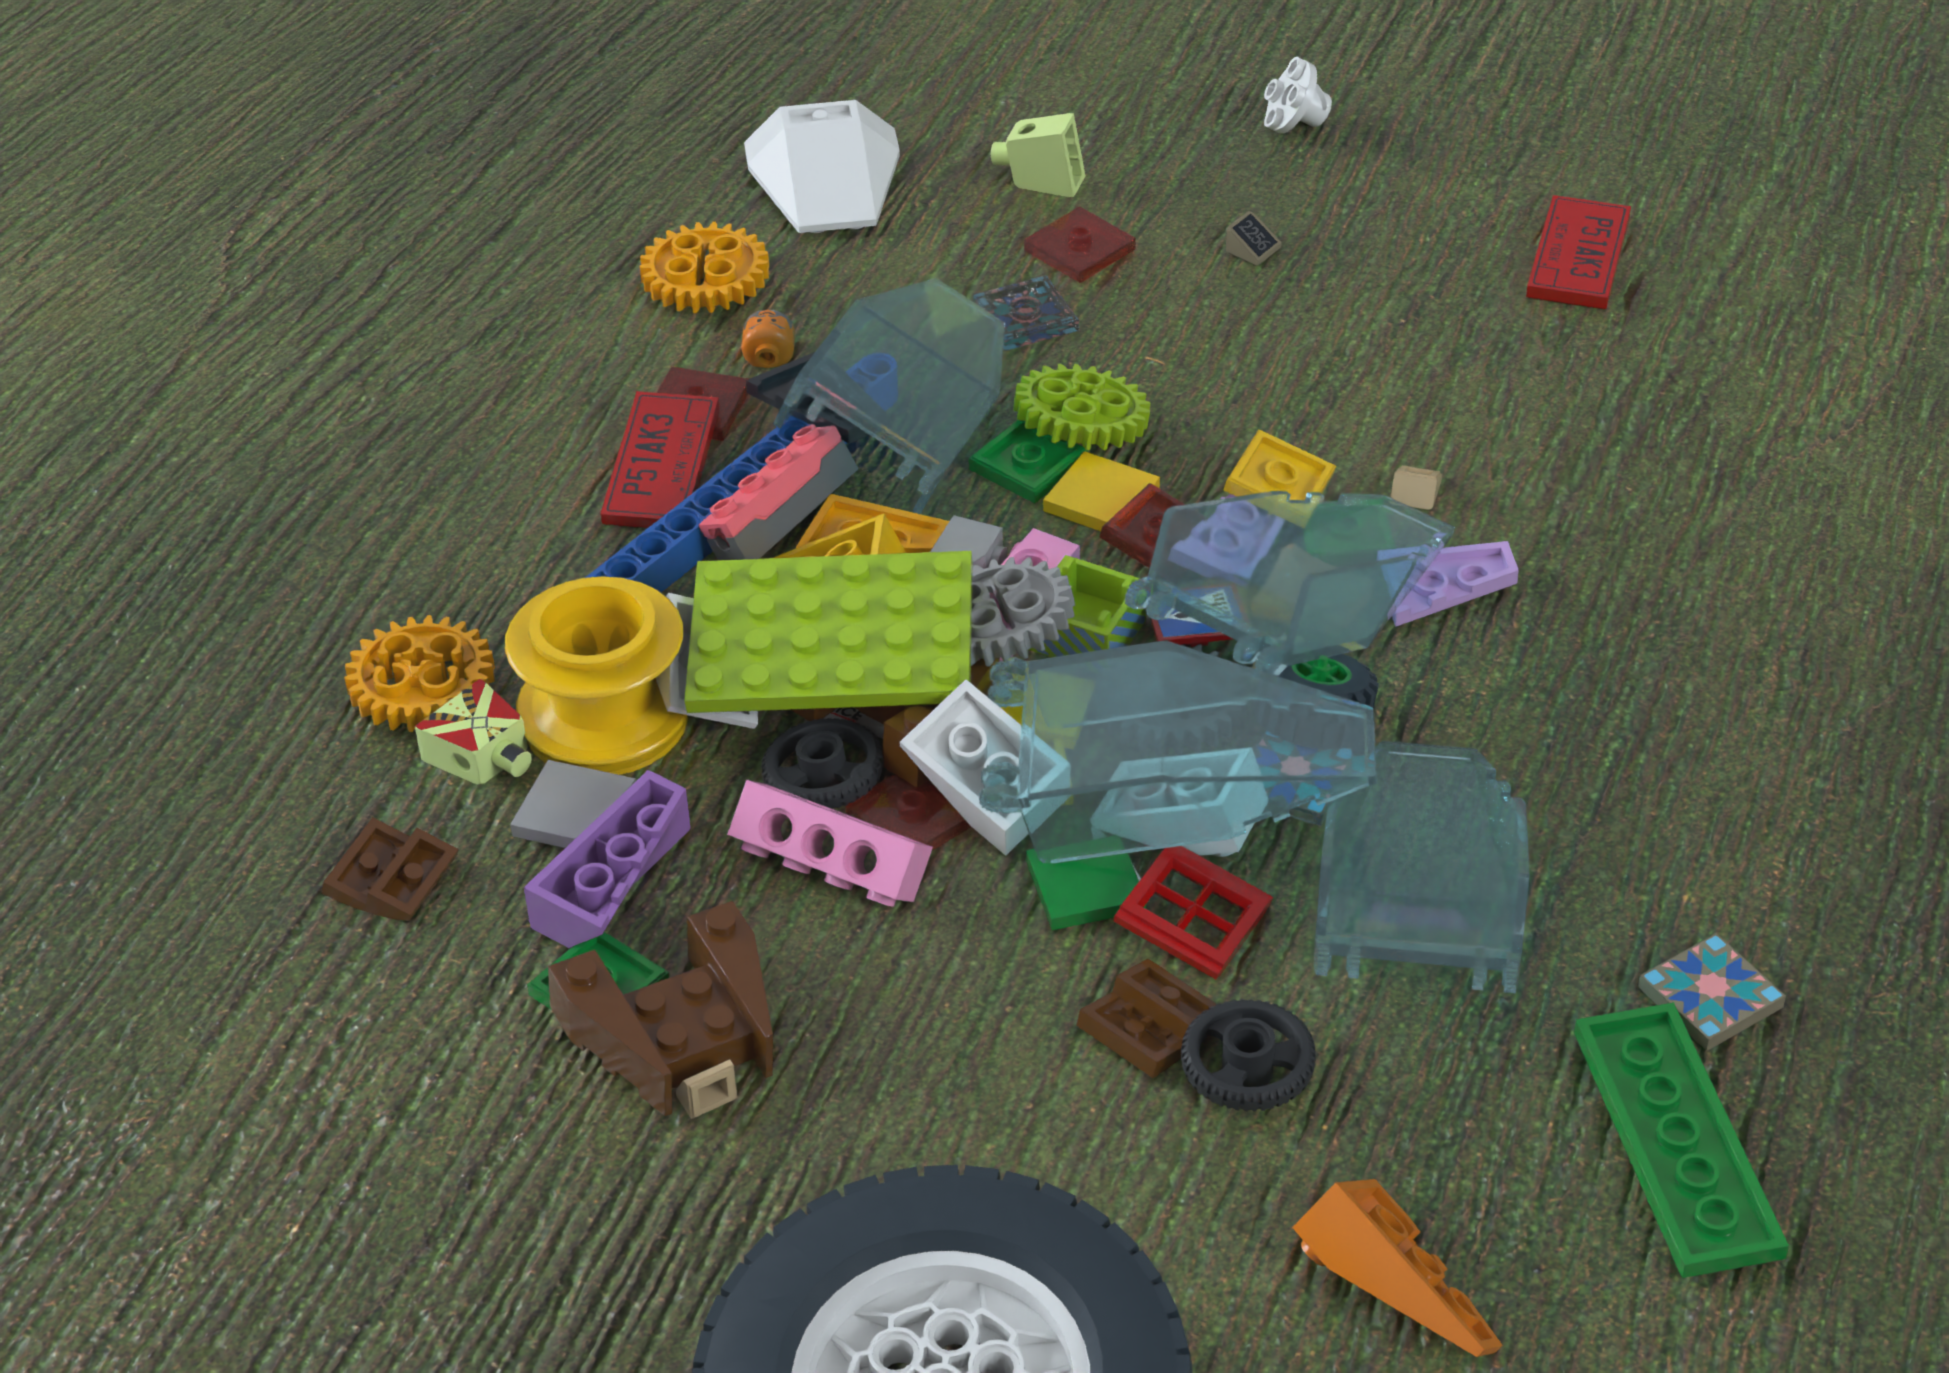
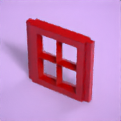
M1171 840L1122 903L1113 921L1217 980L1266 913L1273 897ZM1171 870L1203 888L1194 901L1161 884ZM1211 893L1243 910L1234 925L1202 907ZM1153 894L1186 911L1176 925L1143 908ZM1194 916L1226 934L1217 948L1184 931Z

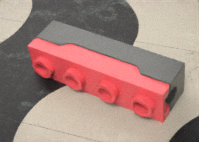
M812 424L801 428L793 435L794 441L767 457L765 460L767 465L758 473H753L742 479L738 484L739 489L732 496L718 501L710 508L711 514L698 526L703 535L707 537V542L718 560L760 559L859 469L846 444L841 440V435L836 426L816 427Z

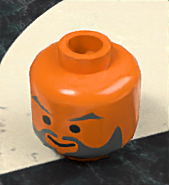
M761 310L750 315L744 323L741 350L744 359L750 365L760 368L779 367L790 361L795 344V329L792 321L785 314L775 310Z

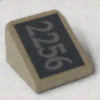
M1251 211L1246 212L1227 228L1226 252L1257 266L1281 248V241Z

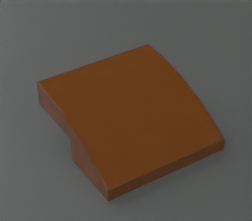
M372 817L324 880L322 894L350 907L378 916L410 921L456 858L459 849L419 828H416L411 836H408Z
M1146 959L1116 975L1111 993L1081 1008L1076 1026L1154 1078L1181 1059L1182 1041L1188 1026L1204 1010H1208L1211 1006H1216V1003L1150 959Z

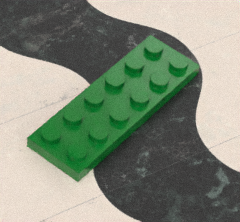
M1674 1002L1576 1019L1574 1035L1681 1278L1786 1259L1789 1244Z

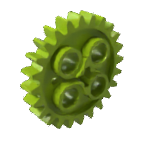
M1058 364L1057 370H1053L1045 365L1042 368V373L1030 370L1029 376L1021 377V382L1016 385L1013 411L1018 412V420L1025 421L1026 429L1037 428L1036 435L1038 437L1051 435L1052 443L1066 440L1070 448L1075 446L1076 443H1081L1086 450H1090L1091 444H1097L1101 449L1107 450L1108 443L1121 448L1123 441L1133 444L1136 436H1143L1144 429L1148 427L1151 403L1146 401V393L1137 392V384L1125 385L1126 377L1114 379L1111 377L1112 371L1108 370L1101 374L1096 372L1095 366H1091L1088 370H1082L1078 364H1074L1073 369H1067L1064 365Z

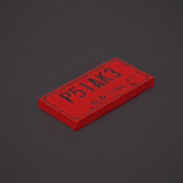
M1553 195L1528 281L1526 297L1607 309L1630 219L1631 206Z
M636 391L600 513L602 524L649 528L698 489L720 410L719 397Z

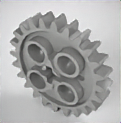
M1010 557L1005 565H998L995 559L991 560L989 568L983 569L977 564L973 565L971 666L980 658H984L986 666H990L995 658L1000 657L1005 664H1009L1011 656L1014 654H1018L1026 659L1028 658V649L1045 650L1043 643L1045 639L1057 641L1059 639L1057 630L1069 628L1067 619L1073 618L1075 615L1073 610L1075 601L1068 577L1066 575L1061 576L1058 567L1049 569L1047 561H1042L1033 566L1032 558L1030 557L1026 558L1021 564H1015L1014 557ZM990 592L997 598L1003 618L1007 623H1010L1011 630L1007 629L1002 622L1000 611L995 600L990 598Z

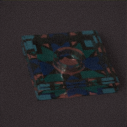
M1047 275L973 295L974 309L1004 351L1079 331V319Z

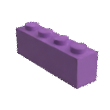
M647 770L524 887L530 927L568 948L602 935L629 889L691 829L686 788Z

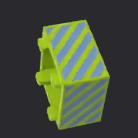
M1065 555L1057 567L1060 569L1061 576L1066 575L1068 577L1075 601V606H1073L1075 615L1073 618L1067 619L1068 629L1057 630L1059 636L1057 641L1046 639L1043 641L1045 650L1040 651L1035 648L1028 650L1101 674L1103 668L1111 669V659L1113 657L1121 658L1146 622L1147 581Z

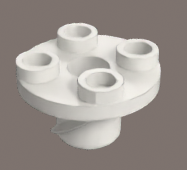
M1294 57L1279 80L1272 79L1264 94V98L1269 101L1264 125L1267 128L1282 134L1291 130L1299 121L1311 127H1317L1326 120L1331 110L1332 100L1330 95L1323 92L1320 86L1316 84L1317 70L1312 63L1299 57Z

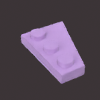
M1508 541L1377 554L1376 569L1395 627L1517 584L1519 572Z

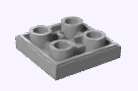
M547 760L510 824L512 836L566 848L632 786L636 780L631 777Z

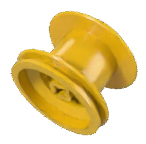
M588 577L551 587L533 597L519 609L511 620L505 635V652L512 669L517 676L525 681L516 701V711L524 721V736L530 749L544 763L547 760L621 775L651 765L665 756L678 743L685 731L688 715L667 711L656 681V677L671 665L683 641V622L678 609L669 598L657 589L641 582L618 577Z

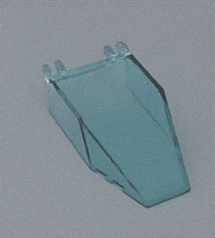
M937 278L858 299L852 304L800 371L773 425L781 429L807 394L815 399L810 405L807 418L814 422L827 406L905 457L895 476L903 480L905 476L910 474L915 465L926 471L917 489L922 492V495L912 510L913 513L921 514L988 419L1000 395L1005 322Z
M1269 491L1173 506L1164 513L1148 576L1132 582L1129 585L1124 600L1125 604L1132 609L1138 610V608L1144 609L1147 607L1146 615L1158 621L1159 619H1167L1174 610H1177L1237 640L1238 642L1235 644L1232 654L1236 662L1240 664L1256 662L1254 666L1258 673L1268 677L1270 675L1278 676L1287 666L1316 660L1321 655L1330 657L1368 648L1453 536L1455 527L1386 495L1340 493L1338 501H1323L1324 495L1320 492H1307L1305 500H1290L1291 494L1286 491Z
M1166 640L1032 661H1024L1012 657L1007 658L1005 661L995 662V665H992V669H990V680H992L994 685L988 689V698L1000 708L1023 706L1019 765L1017 767L1008 762H1000L997 765H987L986 768H983V771H981V783L984 784L985 789H981V793H979V804L986 811H991V813L1021 812L1037 857L1042 863H1058L1233 839L1246 834L1245 826L1268 817H1272L1273 821L1277 822L1290 817L1289 809L1312 800H1315L1319 806L1377 783L1375 714L1373 707Z
M1381 741L1361 759L1360 769L1351 767L1345 773L1344 783L1335 781L1330 786L1321 858L1314 946V969L1316 975L1327 976L1328 970L1331 969L1332 955L1347 956L1346 970L1348 978L1358 979L1360 958L1473 968L1472 988L1474 990H1483V986L1487 981V969L1503 971L1502 985L1504 992L1516 993L1520 975L1529 887L1526 802L1521 797L1510 796L1511 786L1506 780L1497 781L1495 779L1496 769L1476 748Z

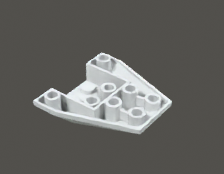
M857 100L779 107L744 142L749 172L798 233H821L826 230L860 229L877 225L900 157V150L895 128Z

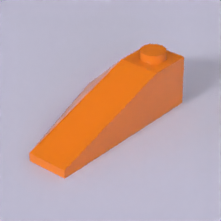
M1376 1179L1335 1182L1292 1227L1303 1240L1301 1242L1303 1251L1316 1264L1326 1266L1329 1270L1476 1357L1496 1353L1503 1346L1470 1299L1455 1287H1447L1443 1281L1445 1278L1444 1272L1447 1270L1446 1266L1437 1255H1430L1418 1247L1413 1239L1420 1233V1230Z

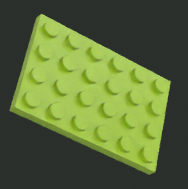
M948 551L697 561L684 699L687 713L940 704L965 680L971 683L972 552Z

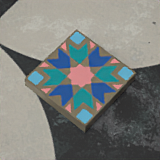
M1717 933L1641 974L1638 987L1657 1005L1674 1002L1689 1035L1706 1051L1782 1009L1786 998L1785 994Z

